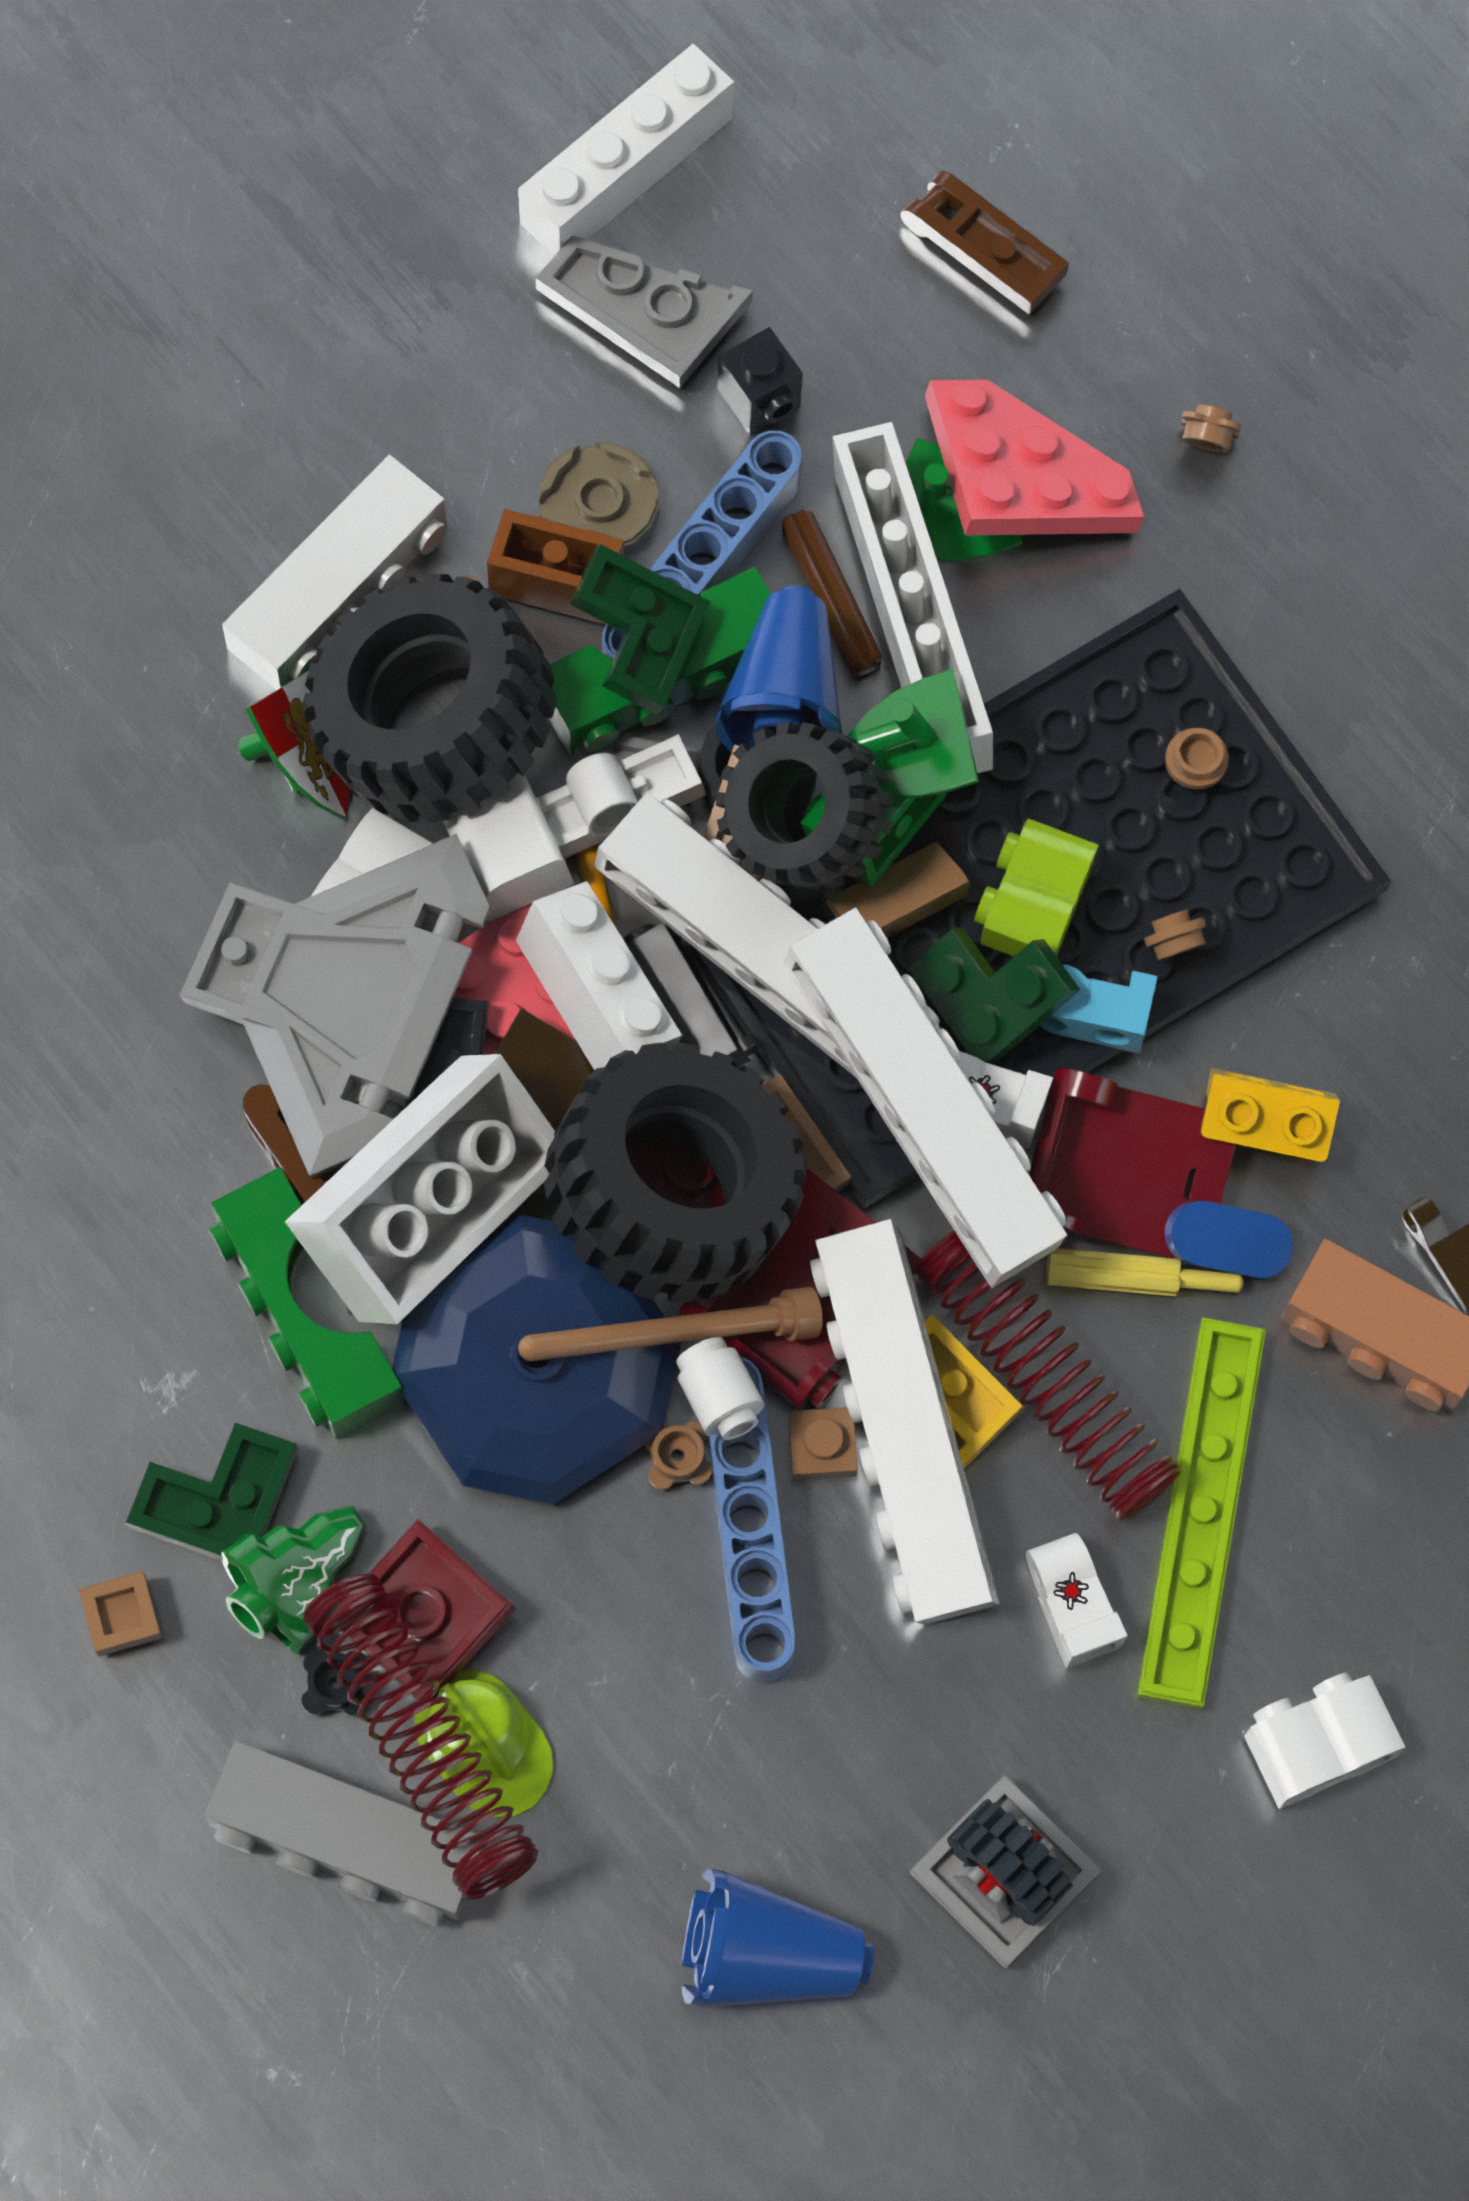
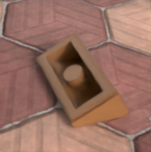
M934 842L890 865L872 888L858 882L827 898V904L836 918L856 907L865 922L873 920L881 928L886 938H889L967 897L970 882L965 873L937 842Z

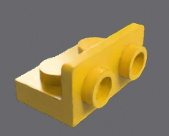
M1216 1068L1210 1069L1206 1087L1208 1099L1201 1126V1133L1204 1137L1324 1162L1328 1158L1340 1099L1336 1094Z

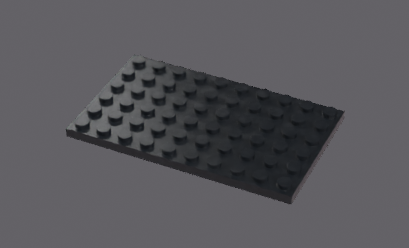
M1179 588L984 703L993 731V769L977 773L978 783L946 792L947 796L892 863L894 864L937 842L970 882L968 895L887 938L891 948V953L887 956L900 976L908 974L916 982L923 994L926 1005L938 1016L940 1020L938 1026L950 1035L959 1052L967 1053L908 970V967L951 929L963 928L995 973L1014 957L980 944L984 925L974 922V918L986 887L989 886L998 890L1006 873L1005 870L997 868L996 865L1008 833L1012 832L1020 835L1029 818L1099 845L1092 870L1057 957L1063 965H1069L1078 969L1087 979H1096L1128 987L1132 971L1158 976L1144 1035L1145 1038L1387 891L1391 880ZM1186 729H1208L1219 736L1226 745L1229 756L1226 772L1218 783L1209 788L1196 790L1183 787L1174 781L1167 771L1165 764L1167 747L1174 736ZM806 809L785 820L787 830L795 842L806 837L801 825ZM844 875L845 885L833 889L820 886V890H806L777 882L773 883L787 894L791 901L789 906L807 921L815 918L824 924H828L835 920L836 917L827 904V898L859 881ZM1183 910H1188L1191 921L1204 917L1207 927L1201 930L1206 944L1162 960L1157 959L1153 946L1146 947L1144 938L1155 934L1151 922ZM683 939L747 1035L754 1034L761 1045L758 1052L776 1077L778 1074H781L852 1178L848 1186L863 1209L919 1176L858 1079ZM1038 1026L994 1065L1027 1075L1028 1070L1054 1078L1056 1068L1088 1073L1124 1050L1053 1034Z

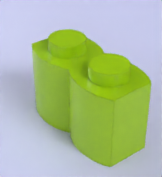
M1029 818L1020 835L1009 832L996 865L997 868L1005 870L1006 873L998 890L989 886L986 887L974 918V922L984 925L980 944L1015 956L1032 940L1045 939L1057 956L1092 870L1099 845Z

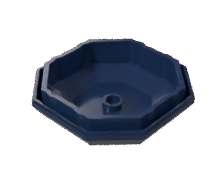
M520 1214L492 1232L403 1318L392 1370L402 1386L401 1393L461 1486L554 1505L646 1445L664 1429L677 1367L676 1360L679 1357L681 1342L554 1358L550 1359L548 1364L542 1368L530 1367L525 1359L521 1357L518 1350L520 1340L527 1335L665 1318L654 1300L633 1294L635 1286L620 1281L616 1287L600 1277L604 1270L591 1260L587 1265L584 1264L572 1251L576 1244L572 1235L563 1237L554 1221Z

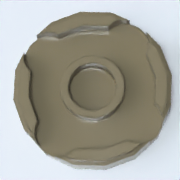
M595 442V446H586L581 449L578 445L565 450L548 466L539 485L540 517L550 521L585 530L597 531L608 536L623 539L624 555L634 552L650 537L659 517V489L650 465L633 450L612 442Z

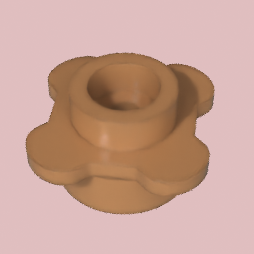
M1199 404L1195 412L1183 411L1181 425L1185 426L1182 440L1189 445L1209 451L1229 452L1232 438H1239L1241 424L1231 421L1232 413L1228 410Z
M690 1421L685 1425L666 1427L657 1434L655 1439L644 1445L651 1453L652 1468L648 1473V1479L655 1488L667 1490L673 1483L690 1481L695 1485H703L710 1479L712 1465L705 1459L704 1443L707 1440V1435L700 1423ZM674 1451H682L684 1458L681 1461L673 1460L671 1455Z

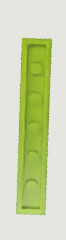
M1204 1317L1201 1319L1177 1455V1466H1181V1473L1173 1481L1136 1699L1202 1711L1204 1707L1266 1329Z

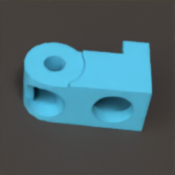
M1063 965L1081 990L1046 1019L1040 1027L1053 1034L1140 1054L1158 976L1132 971L1128 987L1096 979H1087L1078 969L1069 965Z

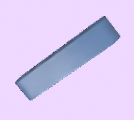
M770 430L755 437L649 570L699 596L701 592L730 579L794 499L799 490L802 451L798 442L790 434L782 431ZM769 463H778L787 470L780 474H769L764 472L761 467ZM732 508H743L752 515L745 519H733L728 517L725 512ZM701 552L713 555L716 560L707 565H698L691 562L688 558L693 554ZM606 624L602 632V653L614 659L615 650L619 647L624 632Z
M740 1356L765 1404L763 1381L759 1369L750 1360ZM764 1405L762 1411L756 1415L759 1421L758 1424L746 1434L731 1440H724L721 1434L715 1436L707 1435L734 1656L738 1669L746 1678L756 1683H771L782 1678L793 1663L795 1649L792 1608L766 1405ZM742 1442L753 1446L759 1457L751 1466L736 1468L728 1464L722 1454L730 1444ZM745 1505L754 1506L765 1514L767 1521L757 1531L743 1532L737 1529L731 1522L730 1517L737 1508ZM753 1569L763 1570L773 1578L775 1586L767 1595L752 1597L744 1593L738 1583L740 1577L745 1572ZM770 1634L781 1642L783 1652L774 1661L759 1662L751 1657L746 1645L756 1635Z

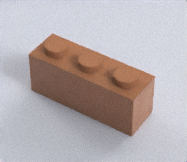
M1324 1238L1280 1320L1291 1326L1290 1332L1300 1341L1315 1348H1324L1327 1345L1347 1356V1363L1360 1374L1375 1380H1381L1384 1376L1406 1389L1405 1395L1415 1404L1430 1411H1439L1442 1408L1452 1413L1469 1386V1316Z

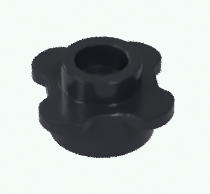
M316 1649L307 1654L303 1661V1667L308 1673V1690L301 1698L304 1709L309 1714L315 1716L321 1715L325 1710H343L348 1716H357L360 1705L353 1704L348 1700V1690L350 1687L341 1685L339 1688L333 1689L329 1686L330 1679L338 1677L339 1670L333 1669L328 1665V1653L321 1649ZM354 1650L349 1651L347 1654L335 1652L333 1655L334 1662L343 1664L344 1660ZM361 1652L351 1663L367 1659V1657ZM366 1666L345 1670L344 1679L348 1682H353L354 1678ZM362 1687L355 1688L354 1697L358 1700H363L366 1695L362 1692Z

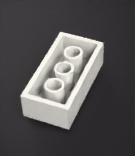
M501 1054L460 1056L293 1213L285 1223L358 1322L398 1324L547 1179L550 1173H548L544 1165L547 1150L555 1137V1130Z

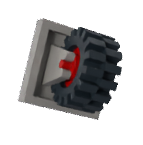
M1004 1775L913 1866L910 1874L1006 1969L1100 1873L1101 1869Z

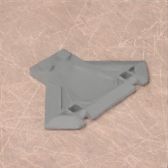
M457 834L295 904L229 882L182 988L180 997L184 1004L244 1024L310 1178L349 1162L393 1120V1118L383 1115L390 1095L410 1099L473 952L471 948L457 943V938L463 924L483 928L491 910ZM427 912L439 916L432 933L421 929ZM354 1082L366 1086L359 1104L347 1101Z

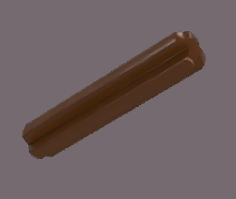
M802 509L788 515L783 520L782 532L810 589L827 606L830 631L850 672L855 676H862L876 670L881 665L882 654L813 512L808 509Z

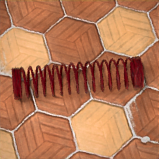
M952 1231L921 1258L916 1265L914 1274L918 1275V1279L922 1280L923 1285L928 1286L930 1293L946 1291L941 1301V1307L943 1309L959 1307L954 1317V1323L956 1325L972 1323L968 1330L967 1339L970 1341L985 1339L980 1355L991 1357L999 1354L995 1360L993 1370L996 1373L1013 1370L1008 1377L1007 1387L1009 1389H1018L1026 1386L1022 1391L1020 1403L1022 1405H1031L1039 1402L1033 1414L1035 1421H1044L1054 1417L1048 1425L1046 1435L1054 1438L1067 1433L1061 1442L1059 1451L1063 1454H1068L1081 1449L1074 1459L1073 1468L1075 1470H1082L1095 1464L1088 1474L1086 1484L1088 1486H1096L1108 1481L1101 1491L1099 1500L1101 1502H1109L1107 1509L1111 1510V1514L1116 1516V1520L1122 1521L1130 1517L1167 1488L1181 1473V1466H1177V1461H1173V1457L1167 1455L1143 1470L1121 1490L1106 1496L1122 1475L1158 1445L1159 1440L1153 1439L1128 1461L1108 1474L1093 1480L1100 1468L1121 1447L1145 1429V1423H1139L1113 1446L1096 1457L1079 1464L1088 1450L1106 1432L1132 1412V1407L1124 1408L1094 1434L1066 1448V1445L1077 1431L1090 1418L1118 1397L1119 1391L1113 1390L1085 1415L1071 1424L1052 1432L1059 1420L1075 1403L1087 1396L1105 1380V1375H1098L1069 1401L1039 1416V1413L1048 1401L1062 1387L1085 1371L1092 1364V1359L1086 1358L1054 1386L1026 1400L1027 1395L1038 1381L1078 1349L1079 1343H1071L1052 1358L1041 1370L1013 1384V1380L1029 1360L1061 1337L1066 1327L1059 1326L1025 1356L1009 1365L999 1367L1003 1359L1016 1344L1049 1320L1052 1316V1310H1046L1009 1342L994 1350L986 1351L989 1344L1003 1328L1018 1319L1039 1300V1294H1033L1021 1302L998 1325L979 1335L973 1336V1332L980 1322L990 1312L1001 1306L1022 1289L1026 1284V1279L1020 1278L996 1296L983 1310L973 1316L960 1320V1316L973 1299L991 1287L986 1279H984L969 1295L947 1304V1300L958 1285L979 1271L976 1263L972 1262L955 1280L941 1287L934 1288L935 1283L950 1275L971 1258L956 1232Z
M360 1573L347 1577L322 1591L309 1603L303 1614V1622L306 1623V1627L309 1628L311 1634L318 1636L317 1646L321 1650L329 1652L328 1665L333 1669L339 1670L338 1682L345 1687H350L348 1690V1700L353 1704L360 1705L358 1718L370 1723L369 1736L374 1740L380 1741L379 1754L391 1759L389 1772L401 1777L400 1790L405 1794L412 1795L410 1808L415 1812L423 1813L421 1827L428 1831H433L431 1845L438 1849H444L442 1863L447 1867L455 1868L452 1881L455 1883L454 1885L458 1886V1891L462 1892L461 1896L465 1899L473 1900L494 1894L518 1880L530 1870L537 1861L539 1850L535 1849V1844L532 1843L531 1838L522 1835L525 1826L514 1824L496 1831L511 1818L514 1808L502 1806L488 1811L501 1799L503 1790L494 1787L479 1792L490 1782L493 1773L490 1770L482 1769L468 1774L479 1764L482 1754L477 1751H471L459 1755L468 1747L471 1735L460 1733L450 1736L458 1728L461 1718L456 1715L440 1718L448 1710L450 1699L445 1697L431 1699L437 1693L440 1682L434 1679L421 1681L427 1675L430 1664L422 1661L411 1663L417 1657L419 1646L415 1644L401 1645L407 1639L409 1629L404 1626L392 1627L397 1620L399 1611L391 1608L382 1609L387 1602L388 1593L382 1587L379 1577L371 1573ZM368 1591L365 1595L346 1604L333 1616L320 1619L326 1612L343 1600L357 1593ZM393 1615L385 1625L372 1634L353 1643L340 1646L347 1637L363 1625L381 1616ZM343 1632L332 1647H328L323 1643L324 1636ZM403 1632L396 1642L383 1651L367 1659L351 1663L357 1655L378 1640L393 1633ZM356 1648L344 1660L343 1664L334 1662L333 1655L335 1652L338 1653ZM406 1650H413L408 1658L396 1667L381 1675L361 1681L367 1673L388 1658ZM366 1666L354 1678L353 1682H348L344 1679L345 1670ZM415 1668H424L414 1679L402 1687L380 1697L372 1698L381 1688L400 1675ZM379 1682L366 1694L363 1700H358L354 1697L355 1688ZM434 1685L417 1702L402 1710L382 1716L389 1708L412 1692ZM389 1700L373 1718L367 1717L364 1714L366 1705ZM445 1703L425 1721L393 1734L402 1724L424 1709L436 1704ZM401 1717L384 1735L375 1733L376 1723L391 1721ZM455 1721L448 1730L435 1739L409 1751H404L410 1744L433 1728L446 1722ZM411 1735L395 1753H388L385 1750L387 1741ZM465 1739L458 1748L434 1763L415 1769L434 1752L457 1740ZM423 1752L405 1771H399L395 1768L397 1759ZM476 1757L457 1774L442 1782L426 1787L445 1770L468 1758ZM436 1769L416 1789L406 1787L408 1777L424 1774ZM487 1775L469 1791L450 1801L437 1805L456 1788L479 1776ZM448 1786L427 1807L416 1805V1799L419 1795L434 1792ZM491 1794H496L491 1801L480 1809L448 1823L464 1808L477 1800ZM459 1804L437 1826L427 1823L429 1813L441 1811ZM507 1812L489 1828L459 1841L482 1822L495 1815ZM470 1822L448 1844H441L437 1841L440 1831L452 1829ZM518 1830L512 1837L486 1848L470 1859L487 1844L509 1832ZM486 1837L471 1848L459 1862L448 1860V1854L451 1849L469 1845ZM510 1858H513L497 1870L481 1877L483 1874H485L495 1866L507 1861Z

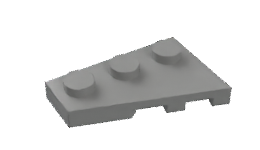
M573 235L536 277V290L679 388H681L752 303L753 296L752 290L733 284L731 289L701 281L700 274L679 268L678 273L648 265L643 263L641 256Z

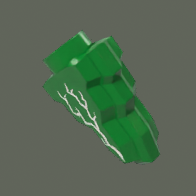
M344 1506L317 1513L299 1529L278 1525L261 1538L247 1533L222 1551L224 1559L222 1563L231 1581L236 1586V1589L226 1597L227 1608L235 1620L247 1632L259 1639L271 1633L295 1655H299L315 1636L309 1632V1628L303 1622L304 1611L316 1596L334 1584V1575L353 1557L366 1526L354 1506Z

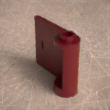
M1056 1068L1029 1176L1041 1194L1045 1191L1049 1192L1060 1205L1066 1218V1225L1063 1226L1066 1234L1068 1232L1166 1258H1175L1168 1249L1165 1240V1226L1170 1214L1181 1204L1190 1201H1208L1221 1204L1236 1144L1206 1138L1202 1135L1201 1126L1205 1108L1119 1087L1118 1083L1089 1073Z
M808 1168L807 1178L801 1186L804 1197L799 1211L765 1262L761 1263L754 1275L743 1284L731 1285L725 1294L711 1299L702 1298L698 1291L691 1302H683L679 1313L683 1316L769 1305L770 1300L779 1297L783 1290L812 1287L819 1297L822 1308V1329L817 1338L788 1341L784 1336H776L773 1331L722 1337L727 1347L735 1348L739 1356L750 1360L759 1369L761 1378L766 1384L799 1410L804 1409L810 1402L817 1408H820L830 1398L842 1381V1377L836 1371L846 1360V1358L837 1360L834 1355L827 1331V1323L836 1320L830 1296L823 1298L819 1296L812 1275L810 1261L820 1258L815 1240L876 1223ZM905 1246L913 1276L916 1265L921 1258Z

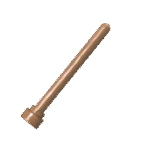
M812 1287L786 1289L780 1293L779 1297L772 1298L769 1305L531 1334L520 1340L518 1350L521 1357L525 1360L538 1361L773 1331L776 1336H784L788 1341L814 1339L820 1335L822 1329V1308L819 1297Z

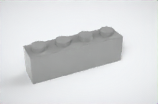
M234 1741L203 1815L208 1825L217 1829L214 1836L216 1841L245 1853H251L255 1844L279 1853L276 1861L278 1865L310 1878L314 1877L317 1868L342 1878L338 1886L340 1889L368 1901L376 1902L379 1893L405 1902L401 1910L402 1913L433 1926H439L442 1917L458 1923L467 1899L461 1896L462 1892L458 1891V1886L454 1885L455 1883L452 1881L455 1868L447 1867L442 1863L444 1849H438L431 1845L433 1831H428L421 1827L423 1813L415 1812L407 1806L244 1743ZM430 1815L427 1817L429 1825L437 1826L441 1821ZM455 1827L440 1831L437 1841L441 1844H448L463 1828ZM469 1831L459 1841L474 1836L477 1833ZM486 1837L469 1845L451 1849L448 1854V1860L459 1862L471 1848ZM486 1845L485 1847H483L480 1851H478L476 1854H474L470 1859H472L474 1856H476L477 1854H479L480 1852H482L483 1850H485L486 1848H488V1846Z

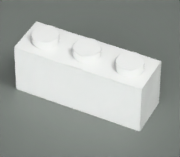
M586 881L533 901L516 942L593 1069L605 1067L611 1057L625 1050H632L637 1054L641 1046L645 1044L666 1043L667 1051H673L680 1041L682 1034L589 883Z

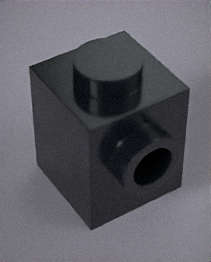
M771 327L764 329L718 355L717 389L749 435L770 423L782 420L793 410L800 407L803 373Z

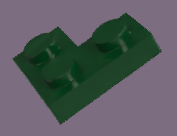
M599 544L589 558L570 605L624 632V636L602 686L655 714L664 709L710 601Z
M963 928L951 929L908 967V970L967 1053L992 1065L997 1063L1081 990L1045 939L1032 940L995 973Z
M235 1423L211 1483L149 1462L126 1524L132 1530L223 1561L222 1551L245 1534H254L260 1538L266 1534L298 1452L297 1444Z

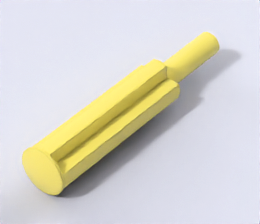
M1057 1248L1047 1255L1045 1262V1279L1048 1286L1175 1297L1177 1292H1179V1288L1239 1293L1243 1288V1277L1240 1274L1182 1269L1181 1260L1175 1258Z

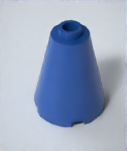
M784 587L780 591L770 594L763 605L716 717L717 738L731 752L734 744L740 746L743 743L755 746L753 734L763 728L776 731L777 723L792 722L802 725V722L842 734L827 606L822 599L806 587Z
M716 1869L704 1871L702 1877L711 1884L709 1892L695 1891L683 1945L682 1966L694 1968V1986L681 1984L685 2004L707 2007L848 1997L855 1993L858 1984L866 1985L869 1982L874 1964L873 1944L865 1943L863 1929L726 1871Z

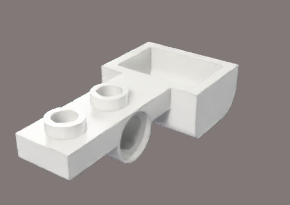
M679 734L620 761L610 753L588 756L580 760L569 770L565 786L538 798L535 797L526 776L518 773L507 783L511 789L496 800L493 795L480 802L482 809L466 816H462L459 811L450 813V820L443 821L449 836L457 834L490 905L491 910L487 917L488 923L527 906L535 900L575 884L564 859L603 842L646 792L659 802L667 799L679 807L705 796L706 792Z

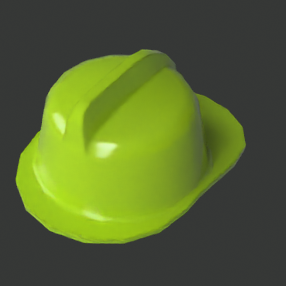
M475 1669L461 1670L450 1683H447L439 1690L436 1698L445 1697L450 1699L448 1710L440 1718L449 1715H456L461 1718L458 1728L450 1736L460 1733L471 1735L468 1747L459 1755L471 1751H477L482 1754L479 1764L468 1774L482 1769L493 1772L490 1782L479 1792L494 1787L503 1790L501 1799L488 1811L497 1807L510 1806L514 1808L512 1816H516L534 1807L546 1793L553 1773L552 1749L541 1728L505 1684L492 1674ZM445 1703L436 1704L414 1716L415 1726L435 1714ZM455 1721L446 1722L419 1737L417 1740L420 1746L441 1735ZM465 1739L457 1740L431 1754L428 1759L431 1763L436 1762L458 1748ZM476 1757L461 1761L440 1775L446 1780L467 1767ZM487 1775L479 1776L453 1790L457 1797L479 1784ZM491 1794L469 1805V1807L476 1811L491 1801L496 1794ZM507 1812L495 1815L493 1818L503 1817Z

